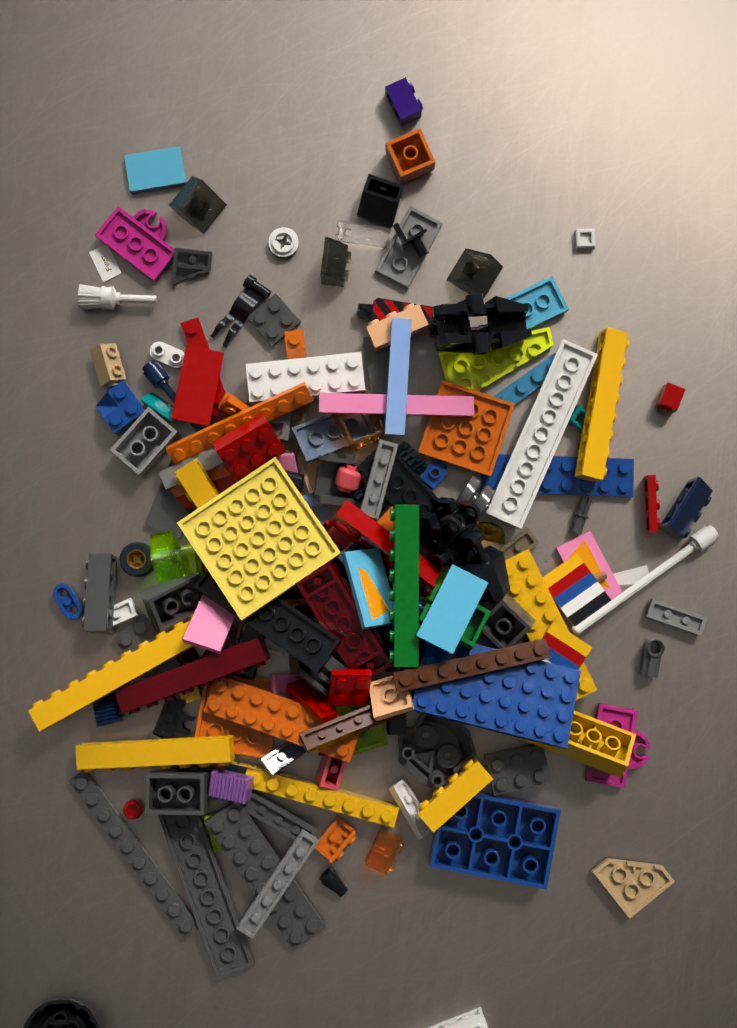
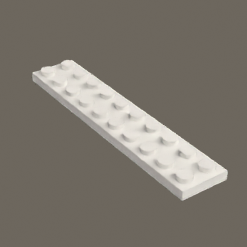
M562 339L485 514L522 529L598 356L597 353Z

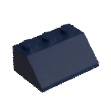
M698 476L688 480L661 523L660 529L676 540L687 538L692 530L690 526L693 522L696 523L702 514L700 512L702 507H706L712 499L710 495L713 490L702 478Z

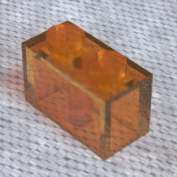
M381 826L365 860V866L384 875H387L388 871L392 872L396 860H394L396 853L400 854L404 846L402 835Z

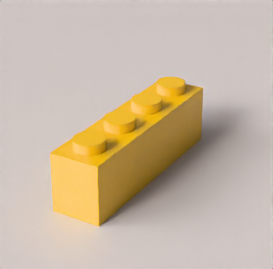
M198 458L174 472L177 483L180 486L183 485L187 491L185 492L186 497L190 502H194L197 507L196 509L220 494Z
M477 759L467 761L462 766L463 770L459 774L454 773L449 777L447 785L438 787L432 793L434 796L429 801L425 799L418 805V816L433 833L493 780L492 776Z

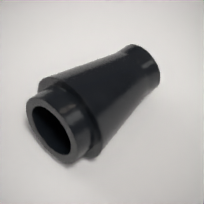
M329 867L321 874L319 878L322 881L321 884L339 897H342L347 892L348 888L335 869L332 870Z

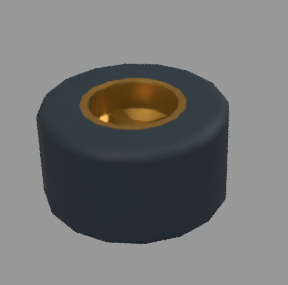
M133 542L123 548L119 560L124 572L131 576L142 577L153 571L157 558L152 547L145 543Z

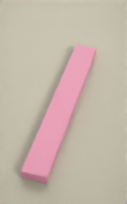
M319 393V413L386 415L387 394ZM407 395L406 415L473 417L474 396Z

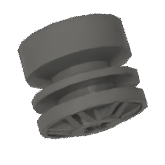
M334 655L331 656L319 674L310 668L308 671L301 666L297 669L311 687L326 695L328 694V687L326 685L330 682L331 670H349Z

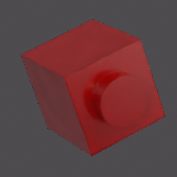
M667 382L663 385L655 406L666 414L676 412L686 389Z

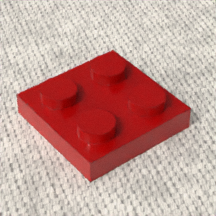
M371 669L331 670L326 700L327 706H367L372 679Z

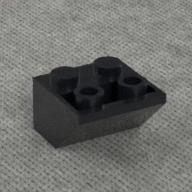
M368 174L357 216L392 228L404 194L405 185Z

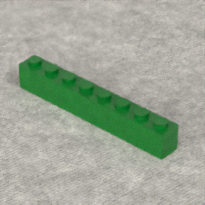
M395 504L393 509H390V521H393V529H390L389 539L393 541V549L389 551V560L393 561V569L389 570V581H393V589L389 590V601L393 602V610H389V622H392V630H389V642H392V650H389V662H392L393 667H419V638L416 637L419 631V505Z

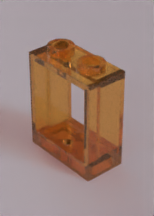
M364 391L359 394H368V392ZM332 414L349 451L354 449L356 451L366 447V444L371 442L375 444L379 442V439H384L385 426L379 415L368 414L376 432L353 441L341 417L342 414Z

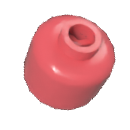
M347 463L346 466L338 468L335 477V485L338 486V490L352 493V491H356L359 488L362 473L357 469V465Z

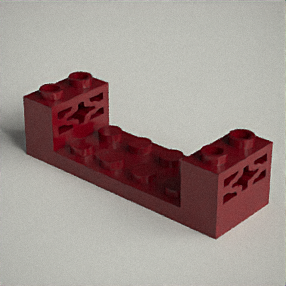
M333 559L303 578L296 585L322 627L342 640L336 650L349 670L371 669L373 677L392 666V662H389V649L385 643L381 644L371 628L362 629L355 601L342 582L341 578L344 575Z

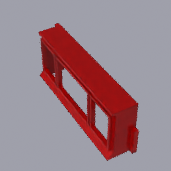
M348 500L344 502L330 522L326 520L322 525L326 532L333 525L345 537L356 543L363 550L373 549L374 547L360 538L361 536L388 556L390 549H393V541L389 539L390 532ZM338 518L345 524H347L349 527H351L353 530H355L357 533L355 534L342 523H340L338 521ZM381 553L384 566L388 569H393V562ZM420 554L419 579L423 583L419 582V598L422 595L426 597L435 588L436 584L434 581L441 572L440 569L436 568Z

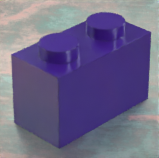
M406 77L385 86V95L401 127L421 118L423 110L420 99H416L414 95L415 89L412 83H408Z

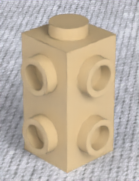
M116 343L99 344L90 350L100 387L108 386L113 388L122 380H126L125 370L123 369Z

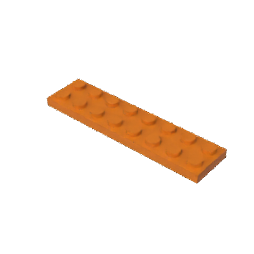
M231 678L220 682L218 679L213 681L204 708V712L303 746L299 738V733L321 725L299 702ZM360 733L316 751L351 763Z

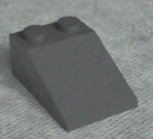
M199 572L156 583L140 592L151 624L160 632L194 614L202 597V593L193 587L201 577Z

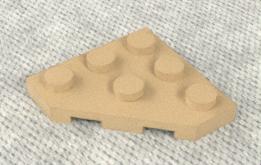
M606 858L591 870L629 919L675 882L661 864Z

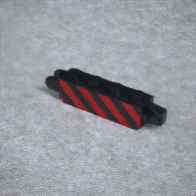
M377 298L373 301V304H359L357 317L370 320V322L375 319L380 321L385 319L387 314L394 311L399 313L403 311L404 307L413 303ZM420 305L429 324L428 329L422 332L430 333L432 337L438 336L437 328L432 325V307Z

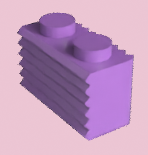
M216 768L211 772L208 796L214 797V800L217 801L230 800L234 805H244L251 799L254 777Z

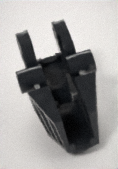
M475 293L465 296V300L456 304H441L432 307V325L438 331L435 342L436 352L484 355L491 352L490 346L491 350H496L532 336L531 330H527L526 326L528 305L502 297L494 296L484 304L483 294ZM487 316V324L479 325V327H470L469 317Z
M440 497L432 504L435 513H419V533L429 546L437 548L430 556V560L436 568L442 569L447 565L450 569L453 564L489 582L479 602H497L509 592L510 585L504 552L490 545L483 548L481 541L484 540V535L476 526L481 517V511L476 504L464 500L460 503V508H457L454 498ZM469 508L473 509L476 515H473ZM452 545L461 546L465 549L470 548L475 554L470 558L471 562L464 565Z

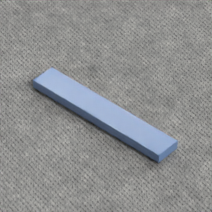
M391 319L384 435H405L412 319Z

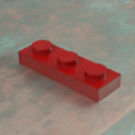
M656 475L644 477L646 534L658 533V529L661 527L660 518L657 517L660 501L656 495V491L659 490V481L656 480Z
M303 679L287 684L286 691L320 724L337 718L338 712L332 706H327L326 700Z

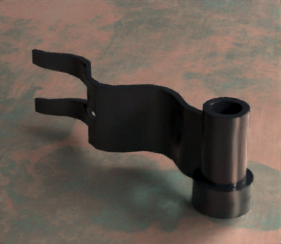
M253 274L248 275L243 283L244 291L237 297L229 313L217 324L211 334V337L214 338L225 325L236 319L226 335L223 343L225 347L232 336L244 325L252 309L262 298L266 300L272 292L260 283Z

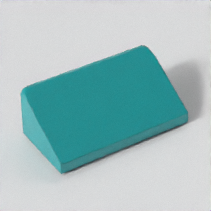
M152 392L142 397L141 402L144 405L149 406L172 424L177 422L171 420L173 406Z

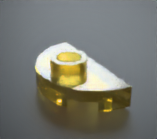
M484 521L476 524L483 533L484 540L505 544V533L499 525Z

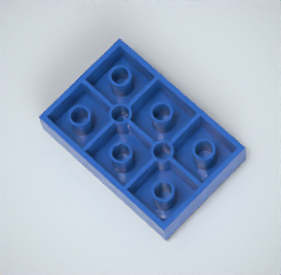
M479 792L434 832L429 865L433 868L547 889L561 810L556 806Z

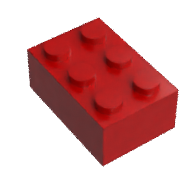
M264 413L213 442L216 453L235 481L258 469L274 457L277 458L286 452L283 443Z

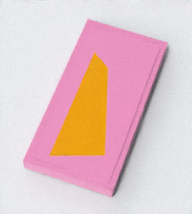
M591 531L556 548L563 563L577 553L593 575L605 571L607 579L598 582L611 600L622 593Z

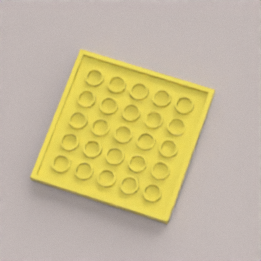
M276 457L177 522L241 621L294 587L303 578L341 555V552Z

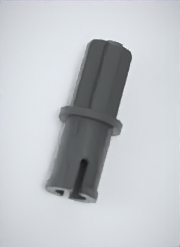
M582 497L577 513L574 512L575 517L570 529L571 532L582 535L586 519H589L587 514L592 503L590 497Z

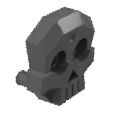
M421 713L413 727H407L406 735L398 737V762L426 788L447 785L449 777L454 773L459 774L458 770L477 755L471 733L462 723ZM424 733L430 734L428 740L423 739ZM451 753L452 757L448 760L445 759V754ZM429 755L428 766L419 757Z

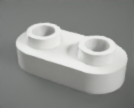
M160 341L151 345L150 355L154 360L174 369L182 368L185 354L182 350ZM158 348H162V352L160 354L156 353V350ZM178 355L180 356V359L178 361H174V356Z

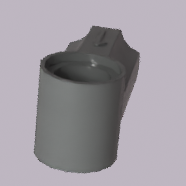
M649 638L645 641L641 675L658 678L661 657L665 650V646L660 640ZM656 642L658 649L656 652H651L650 645Z

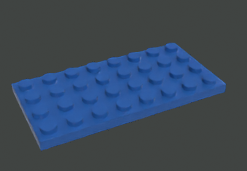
M425 642L420 667L496 649L475 644L472 650H469L458 644L453 655ZM538 661L416 689L412 698L413 711L567 749L581 671L545 661Z

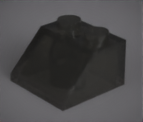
M194 176L188 180L169 204L180 217L203 234L227 205L203 180Z
M325 237L320 273L322 285L344 287L345 281L348 282L349 270H346L347 263H351L352 252H349L347 244Z
M466 248L446 280L468 294L482 293L484 299L503 266L491 254Z

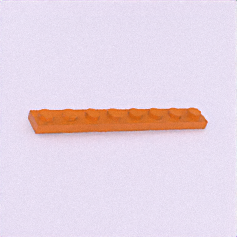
M303 382L166 446V451L173 463L177 464L214 447L213 442L261 413H264L268 421H271L314 401L306 383Z

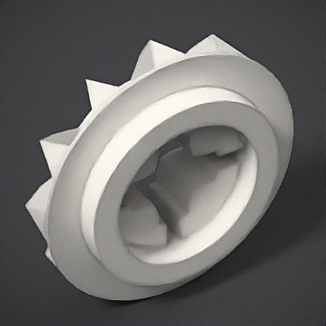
M281 227L271 233L268 243L272 253L278 257L287 258L290 255H294V252L298 249L299 240L292 229ZM286 237L289 245H284L281 249V243L278 241H283Z

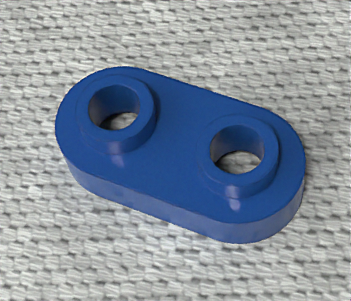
M67 584L57 585L53 590V598L65 617L68 619L80 618L84 608L72 587ZM63 590H66L67 592L66 597H62L61 592ZM73 606L77 608L76 613H72L71 608Z

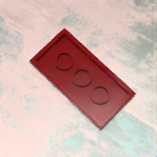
M186 345L171 420L204 427L210 426L224 352Z

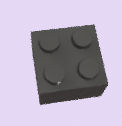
M506 594L490 610L491 613L482 632L499 649L513 646L533 626L536 620L510 595Z

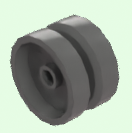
M472 476L456 500L457 508H460V503L467 500L477 505L482 516L496 490L486 485L480 493H477L481 480ZM469 508V509H470V512H471L473 515H476L475 512H474V510L471 509V508Z

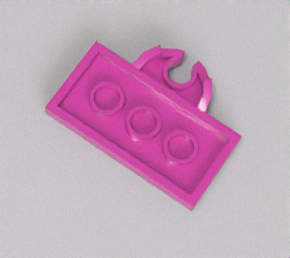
M117 206L96 232L95 237L152 281L156 282L172 262L174 248L164 241L167 236L165 220L163 217H160L158 225L152 227L149 225L151 219L156 218L157 213L155 211L143 209L132 217Z
M598 703L597 720L634 733L636 737L629 765L621 778L587 766L586 781L625 788L628 769L643 767L648 761L649 756L645 754L637 756L635 753L636 747L640 745L645 749H651L648 738L643 733L635 730L637 710Z

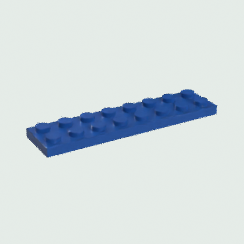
M498 454L491 477L480 474V492L486 485L496 490L511 455ZM553 456L537 494L632 498L634 459L608 458L606 461L607 473L605 478L595 483L574 477L578 457Z

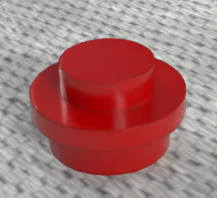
M136 799L129 800L123 808L125 816L132 820L139 818L143 813L142 803Z

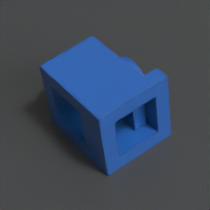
M433 460L419 478L433 491L448 474L447 466L440 460L437 462ZM437 470L438 476H433L431 471Z

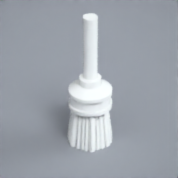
M79 284L78 306L80 310L95 308L114 310L116 305L121 304V302L157 303V296L121 295V292H116L114 286H102L100 288Z

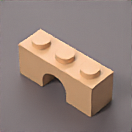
M414 304L407 305L399 313L394 311L387 314L383 320L375 319L368 323L369 326L366 327V332L375 352L390 346L392 318L412 319L411 336L428 329L429 324L420 304L415 306Z

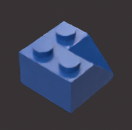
M124 380L107 391L96 405L103 419L117 436L126 432L146 410Z

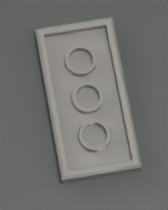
M409 206L399 226L406 239L427 229V232L422 235L421 239L429 251L443 223ZM395 232L375 269V273L408 290L426 255L418 258L412 244L407 243L403 245Z

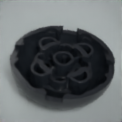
M55 998L37 1007L28 1017L23 1028H50V1024L58 1025V1028H71L70 1022L75 1023L77 1028H101V1025L92 1009L83 1002L73 998Z

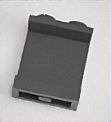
M329 452L326 453V456L319 455L313 501L320 504L342 506L348 500L356 506V499L351 498V493H345L337 489L335 477L340 466H346L347 463L359 465L362 461L356 460V456L344 454V458L338 457L336 453Z

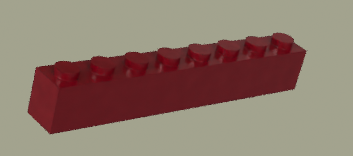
M258 637L223 650L220 654H212L115 690L114 692L121 713L129 712V715L141 711L140 707L146 705L147 708L158 705V700L164 699L165 702L176 698L175 694L182 692L183 695L194 691L193 687L200 685V688L212 685V680L218 679L220 682L229 679V674L236 672L237 675L248 672L247 668L254 665L255 669L266 665L265 661L269 660L270 656L263 637Z

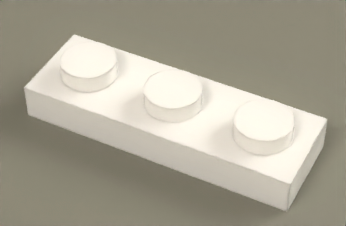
M406 778L400 779L389 790L416 838L420 840L429 834L431 829L417 814L420 803Z

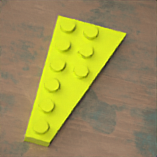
M550 327L531 331L532 336L504 348L491 350L490 346L491 352L484 355L439 352L444 380L479 392L552 348L554 343Z

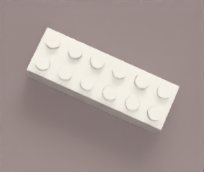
M361 352L246 364L249 402L251 406L303 382L306 383L313 399H319V393L365 394Z

